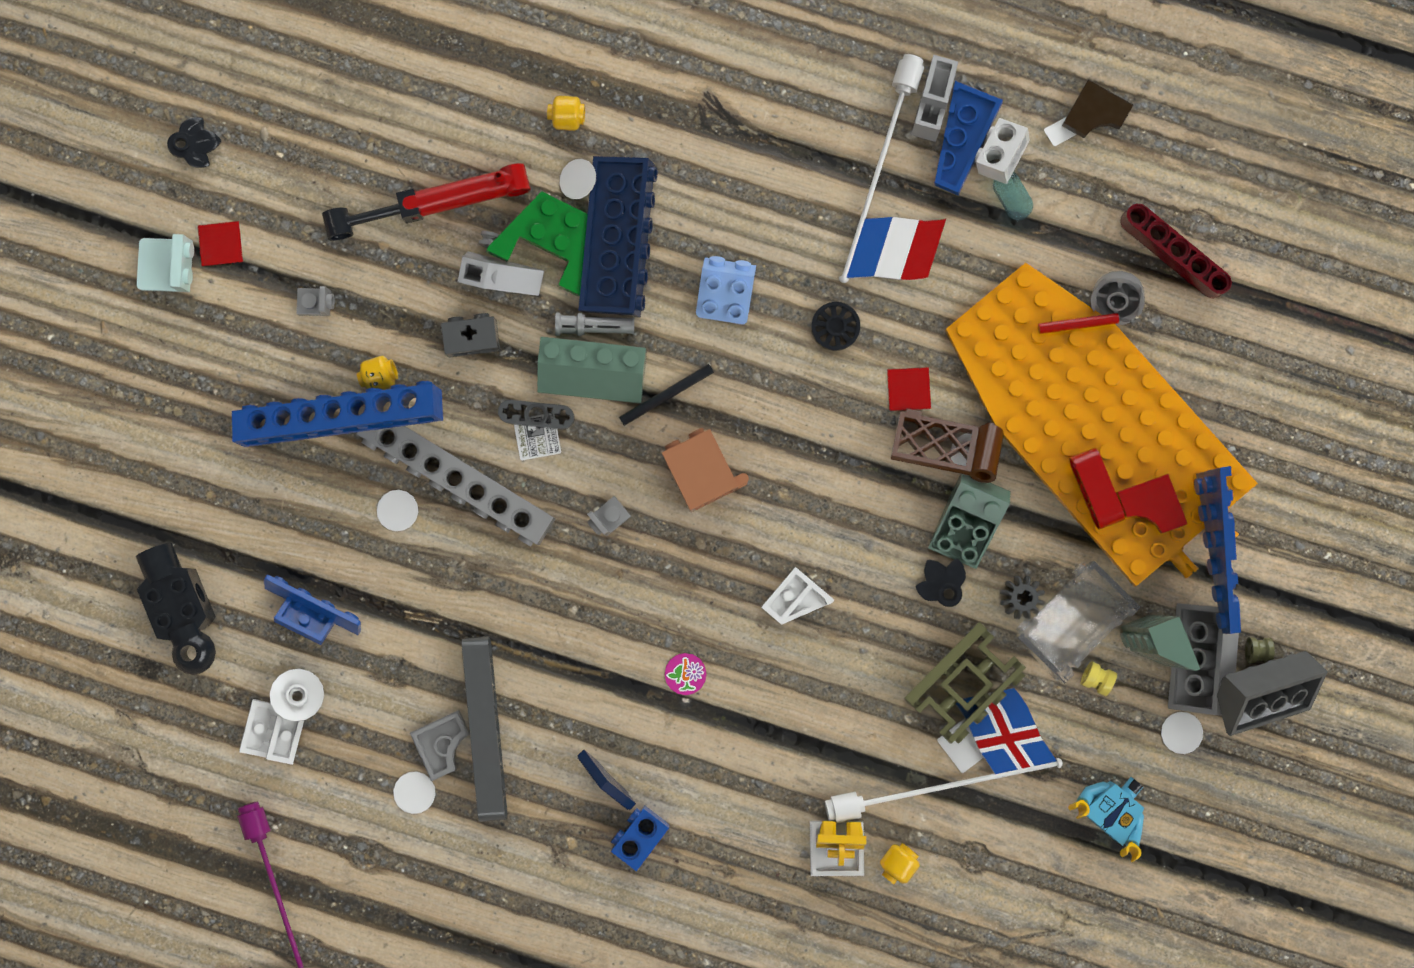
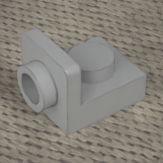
M320 286V289L297 288V315L330 316V309H334L335 305L334 294L331 293L330 289L326 286Z

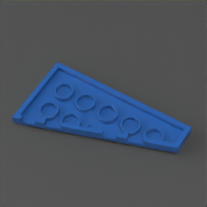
M1231 466L1197 473V479L1194 480V488L1196 494L1200 495L1201 505L1198 508L1200 520L1204 521L1205 526L1203 543L1205 548L1209 550L1210 559L1207 560V568L1209 574L1213 575L1212 597L1217 602L1219 611L1216 614L1217 626L1219 629H1222L1223 634L1241 633L1239 599L1237 595H1233V589L1238 584V574L1234 573L1231 560H1237L1234 517L1231 512H1228V506H1230L1233 500V490L1229 489L1226 483V476H1232Z

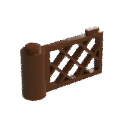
M906 409V412H900L891 460L970 475L972 479L981 483H991L996 480L1004 437L1002 428L994 423H986L977 427L922 416L921 411ZM904 421L913 422L919 429L909 434L903 427ZM938 427L945 434L935 439L928 430ZM959 432L971 434V439L961 445L954 435ZM923 433L930 443L920 448L913 438ZM949 438L956 448L946 453L939 444ZM909 442L915 451L910 454L898 452V447ZM934 447L941 456L935 460L929 459L924 452ZM960 452L966 459V466L955 464L950 457Z

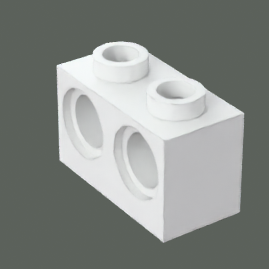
M999 118L996 125L990 127L986 137L987 142L983 148L978 150L975 156V163L978 174L1007 184L1030 138L1027 127ZM1006 137L1012 138L1009 141H1001ZM994 159H999V160H1000L999 162L994 163V164L989 163L990 161H992V160H994Z

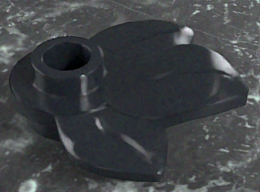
M193 117L185 120L181 124L179 132L169 137L167 146L173 156L184 158L192 167L204 168L209 166L207 153L216 149L220 145L221 139L215 133L203 130V118ZM184 141L186 145L180 148L176 146V143Z
M956 558L945 567L938 561L927 560L924 568L926 581L915 586L917 592L927 601H938L945 607L956 606L962 599L961 586L966 579V572L962 562ZM946 589L954 591V596L951 599L944 597Z

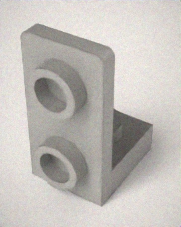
M614 496L595 512L590 511L587 514L590 517L587 523L596 534L600 535L603 533L605 536H608L627 521L631 515Z

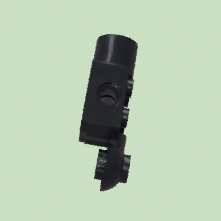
M171 542L152 547L137 554L135 557L145 579L137 588V592L156 638L172 642V658L179 670L192 675L203 673L214 662L216 650L211 638L201 632V630H205L210 626L216 616L197 570L194 568H182ZM190 646H193L196 650V657L193 660L187 655V650Z

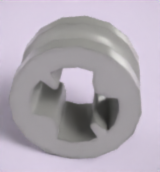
M481 231L483 239L479 240L478 244L488 248L500 234Z

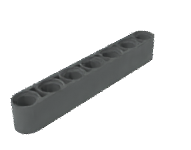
M490 636L463 638L462 655L479 822L507 819V801Z

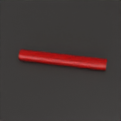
M1118 313L1038 323V332L1043 334L1118 324L1119 315Z

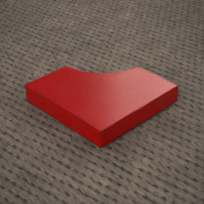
M1169 474L1116 492L1125 518L1136 516L1147 519L1156 526L1160 534L1188 524Z

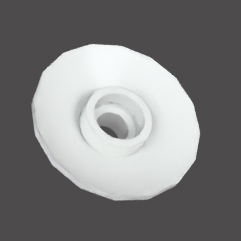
M303 669L288 670L279 675L273 682L270 691V702L276 714L285 720L293 722L304 721L314 716L321 708L324 699L323 685L319 678L310 671ZM294 693H301L303 695L302 699L294 701L292 699Z

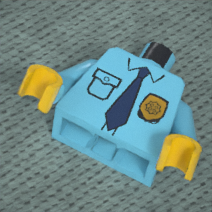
M1130 777L1122 788L1111 781L1099 782L1085 787L1077 801L1070 804L1068 809L1071 811L1077 808L1079 811L1078 816H1076L1077 819L1086 816L1122 846L1125 844L1126 847L1120 851L1121 857L1126 856L1130 852L1132 855L1131 863L1140 858L1141 849L1139 844L1143 830L1144 815L1142 812L1144 807L1134 798L1142 790L1143 786Z

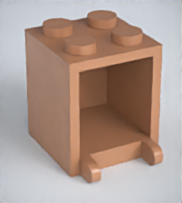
M703 428L697 429L689 434L688 440L680 443L678 439L664 446L666 451L662 452V455L691 513L746 486L749 477L745 473L733 476L710 429L706 431Z

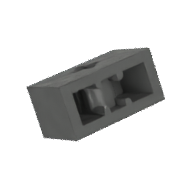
M488 313L476 314L474 319L464 320L463 317L448 318V322L441 323L444 352L449 358L500 351L497 320L494 316L490 317ZM470 329L477 333L472 335V340L465 336L469 334Z

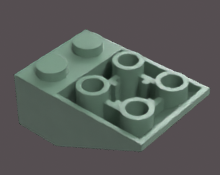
M960 474L928 548L949 558H957L963 564L977 569L1010 505L1011 491L993 483L975 481L970 475Z

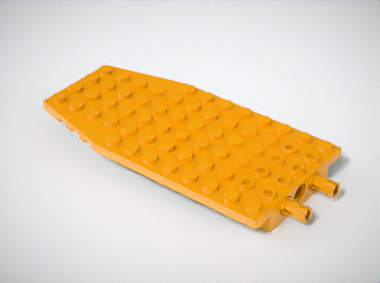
M1025 262L945 330L967 371L971 383L974 384L979 398L990 416L991 422L1002 428L1006 441L1134 587L1139 585L1166 561H1171L1184 578H1188L1193 574L1192 572H1196L1199 568L1182 551L1183 547L1205 529L1204 521L1200 520L1198 513L1201 502L1200 495L1196 494L1194 488V480L1197 479L1196 474L1231 466L1232 476H1226V483L1228 488L1233 490V500L1228 509L1258 483L1116 324L1039 334L1038 323L1102 314L1096 310L1093 311L1090 306ZM1096 448L1101 455L1116 492L1169 474L1188 524L1160 534L1153 523L1147 519L1135 516L1125 518L1121 522L1100 530L1097 529L1071 469L1069 457ZM1235 531L1236 538L1239 535V533Z

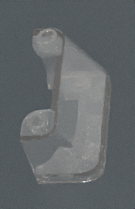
M1083 561L1072 572L1075 576L1031 620L1026 618L1016 628L1019 632L1016 638L1058 683L1065 684L1074 675L1071 667L1078 668L1081 665L1080 662L1116 626H1120L1123 623L1121 620H1124L1128 615L1132 617L1141 608L1095 561H1091L1088 564Z

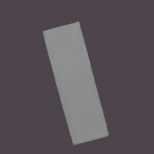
M933 55L914 120L912 136L936 142L950 97L958 61Z

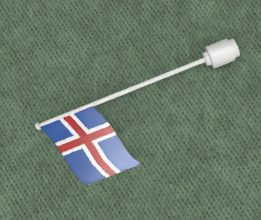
M1014 688L1006 689L1004 692L1007 695L996 706L991 703L985 709L988 714L980 723L976 724L973 721L968 726L978 750L994 774L865 801L862 796H857L856 792L831 796L830 800H825L828 820L835 821L836 823L861 818V812H865V806L1055 766L1061 768L1063 762L1060 758L1055 759L1041 738L1029 708L1020 694ZM974 696L963 698V700L968 703ZM958 703L955 704L965 720L978 708L974 704L966 711Z

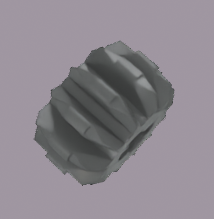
M1014 576V584L1011 581L1005 582L1009 591L1000 590L1001 595L1007 596V599L1000 601V605L1009 604L1010 606L1005 610V613L1009 615L1014 612V619L1019 620L1023 613L1024 618L1029 620L1031 619V612L1035 615L1040 613L1036 604L1045 605V601L1038 600V596L1044 595L1045 591H1036L1040 582L1034 581L1030 585V576H1025L1023 582L1020 576ZM1025 591L1024 596H1028V600L1020 604L1021 600H1017V595L1023 594Z

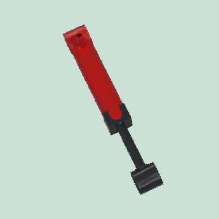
M516 163L504 166L499 171L415 191L413 188L397 192L398 204L351 216L347 208H333L324 211L322 216L328 240L337 241L353 236L354 225L399 214L408 224L424 220L423 216L504 196L516 197L530 192L531 188L525 165Z

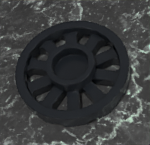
M842 302L824 304L813 316L811 323L812 335L816 342L824 349L832 351L844 350L850 347L858 338L860 333L859 316L848 304ZM837 306L842 309L839 315L836 313ZM829 308L831 310V317L825 312V309ZM846 312H850L852 314L849 318H843ZM822 316L827 322L818 321L817 317ZM855 322L856 326L851 327L847 326V324ZM817 326L825 328L819 332L816 331ZM845 331L853 333L854 337L850 338ZM829 334L825 341L820 339L821 336ZM833 336L835 338V346L829 344ZM840 336L846 341L845 345L841 344Z

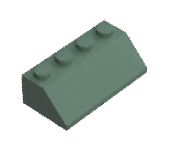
M540 337L537 392L641 404L647 350L643 347Z
M1148 615L1121 626L1123 633H1120L1122 642L1126 648H1130V651L1164 666L1192 671L1200 669L1179 616Z

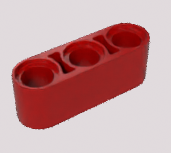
M1093 448L1069 457L1071 469L1097 529L1100 530L1125 520L1123 508L1098 450Z

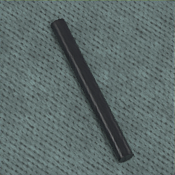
M709 364L621 415L619 417L624 426L710 376L714 373Z

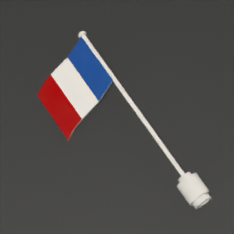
M905 54L903 59L899 60L892 86L899 93V98L843 274L839 276V280L842 283L848 282V278L880 277L905 281L921 280L928 278L947 218L930 221L898 217L866 219L904 96H910L911 93L917 92L922 77L924 61L915 55Z

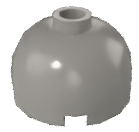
M1112 271L1103 275L1096 282L1091 294L1092 310H1096L1102 315L1118 313L1119 323L1116 325L1130 323L1131 319H1134L1136 316L1138 317L1142 313L1145 305V290L1142 283L1133 274L1125 271Z

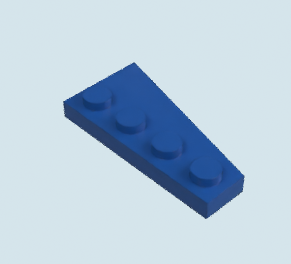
M955 81L935 178L936 187L959 196L973 167L975 156L978 150L982 148L987 133L1003 104L1002 99Z

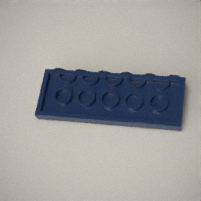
M593 156L592 165L596 172V182L589 195L578 310L585 313L622 314L640 318L641 311H644L646 304L643 287L648 281V271L645 269L646 259L650 257L648 234H651L653 229L650 213L651 208H654L655 193L652 191L653 182L657 181V167L649 158Z

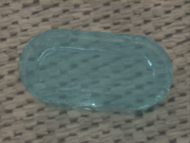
M1013 172L1007 184L996 180L993 181V190L1007 214L1015 220L1027 218L1033 210V201L1018 175Z

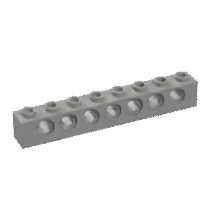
M406 426L357 433V435L363 438L361 443L374 451L379 447L386 452L384 457L395 464H398L399 460L408 465L406 471L420 478L421 474L430 479L428 484L441 492L444 488L453 493L450 498L462 505L468 502L475 506L473 512L485 519L488 516L496 519L495 525L507 533L511 529L519 533L520 535L517 539L530 547L533 543L536 545L541 544L556 520L553 516ZM388 431H393L395 435L394 441L389 445H385L383 442L384 434ZM409 445H415L417 454L413 458L408 459L405 455V450ZM437 458L440 464L439 468L435 472H430L427 464L431 459ZM454 472H460L462 475V481L457 486H452L449 481L451 474ZM481 485L484 488V496L479 500H475L472 497V490L475 486ZM504 499L507 503V508L505 512L497 514L494 510V504L497 500ZM520 513H527L529 523L526 527L520 528L516 523V518Z

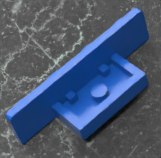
M266 575L264 578V588L286 599L274 617L275 623L319 645H322L334 624L356 635H359L361 632V621L353 613L347 611L344 613L336 609L329 601H320L312 597L307 590L302 588L296 589L288 585L287 581L281 577Z

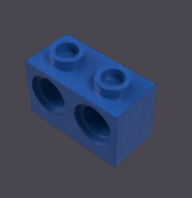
M645 805L641 810L636 808L627 819L631 824L625 831L620 829L611 841L614 844L611 852L635 871L639 869L670 826L669 823ZM643 819L651 820L654 824V829L650 832L642 831L639 827L640 821ZM626 841H634L638 846V850L634 853H627L623 849V844Z

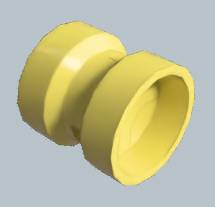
M1091 661L1084 670L1080 684L1087 688L1093 687L1097 690V693L1107 696L1115 684L1117 673L1110 669L1104 670L1099 664Z

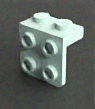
M173 234L172 239H141L139 241L137 288L142 291L190 292V284L193 280L191 269L194 256L193 241L183 234Z

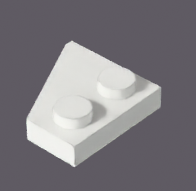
M795 567L761 608L782 625L829 605L834 599Z

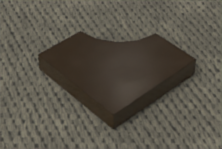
M1088 80L1062 126L1082 138H1085L1090 131L1098 127L1110 126L1120 129L1133 104Z

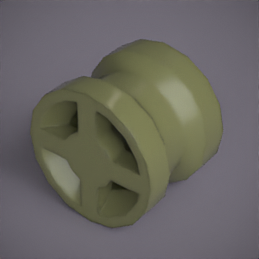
M1255 637L1247 638L1245 657L1249 664H1255L1257 661L1267 663L1270 660H1274L1275 647L1272 638L1265 637L1262 640H1257Z

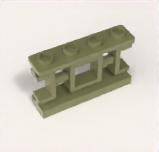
M980 622L904 698L919 713L929 704L947 722L939 733L950 744L954 741L959 744L969 734L966 728L973 721L976 724L980 723L988 714L985 709L991 703L996 706L1007 695L1004 690L1010 684L1015 687L1025 677L1022 671L1026 667L1015 656L1004 665L986 648L994 636ZM981 636L984 641L977 648L986 658L977 667L967 658L958 665L956 661ZM993 665L1003 674L1013 667L1015 670L991 695H988L986 692L994 684L984 674ZM965 667L985 685L968 703L948 685ZM944 674L947 678L940 686L949 694L948 697L940 705L930 696L920 703L918 699ZM956 703L966 711L975 704L978 708L951 733L949 730L956 722L947 712Z

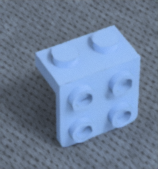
M719 256L705 257L696 315L699 318L745 324L748 320L756 265H751L750 262L744 260L736 262L725 261L724 258Z

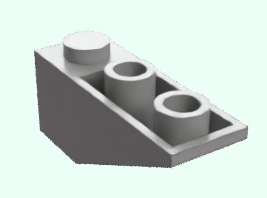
M468 251L462 257L458 282L483 289L539 296L544 270L509 261L505 262L501 259Z

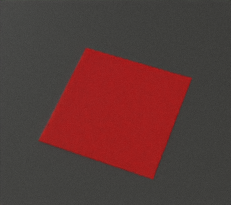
M239 221L198 225L201 266L243 262Z
M929 367L887 369L890 411L931 409Z

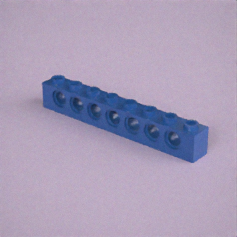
M419 381L416 383V386L407 387L406 385L398 384L392 385L391 389L387 390L369 388L365 390L366 393L357 394L356 392L347 391L342 392L337 397L319 395L316 396L315 400L308 401L303 398L292 399L291 403L286 404L269 402L264 407L246 405L242 406V410L232 411V442L243 447L443 421L442 390L430 381ZM416 398L415 405L409 408V402ZM390 401L389 409L384 411L385 404ZM365 405L364 412L359 415V409ZM340 408L339 415L334 418L335 411ZM315 412L314 418L309 422L310 415ZM290 415V420L285 425V419ZM265 419V424L260 428L261 422Z

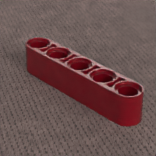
M1133 204L1122 214L1120 223L1124 230L1204 296L1214 299L1230 290L1232 286L1230 275L1143 204ZM1130 213L1138 214L1140 223L1133 222L1130 218ZM1151 229H1155L1160 233V240H1155L1151 236ZM1171 246L1179 248L1180 257L1172 254ZM1192 262L1200 266V274L1192 270ZM1212 279L1220 282V290L1213 288Z

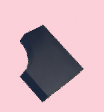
M585 750L577 755L579 761L600 789L627 810H631L636 805L625 788L605 770L597 759Z

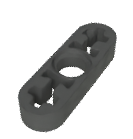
M506 400L498 408L500 419L511 425L566 430L575 421L573 411L565 405ZM510 405H513L516 411H523L522 406H527L524 411L525 421H520L522 419L521 415H513L512 419H508V415L504 414V409L507 410ZM538 407L544 411V417L540 422L530 420L529 413L533 408ZM549 408L553 409L551 412L553 415H560L561 411H565L566 415L570 416V419L565 420L563 425L560 424L558 419L552 418L551 424H546L549 419Z

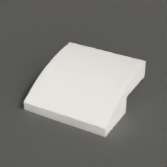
M252 699L239 752L293 765L304 721L293 722L285 720L276 714L271 703Z

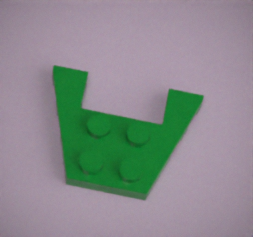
M541 191L488 246L486 252L508 262L518 238L567 261L557 287L575 296H579L588 214Z

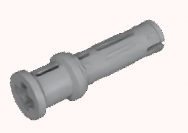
M556 312L555 335L560 336L561 333L577 334V336L585 335V333L634 334L635 317H585V314L578 313L576 316L561 315Z

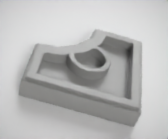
M460 710L410 732L431 781L457 770L455 763L456 749L460 742L470 735Z

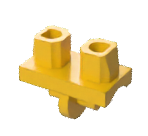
M822 821L816 838V848L837 849L827 850V858H837L838 866H844V858H855V851L845 849L864 850L866 845V836H863L861 822H847L846 835H836V822Z

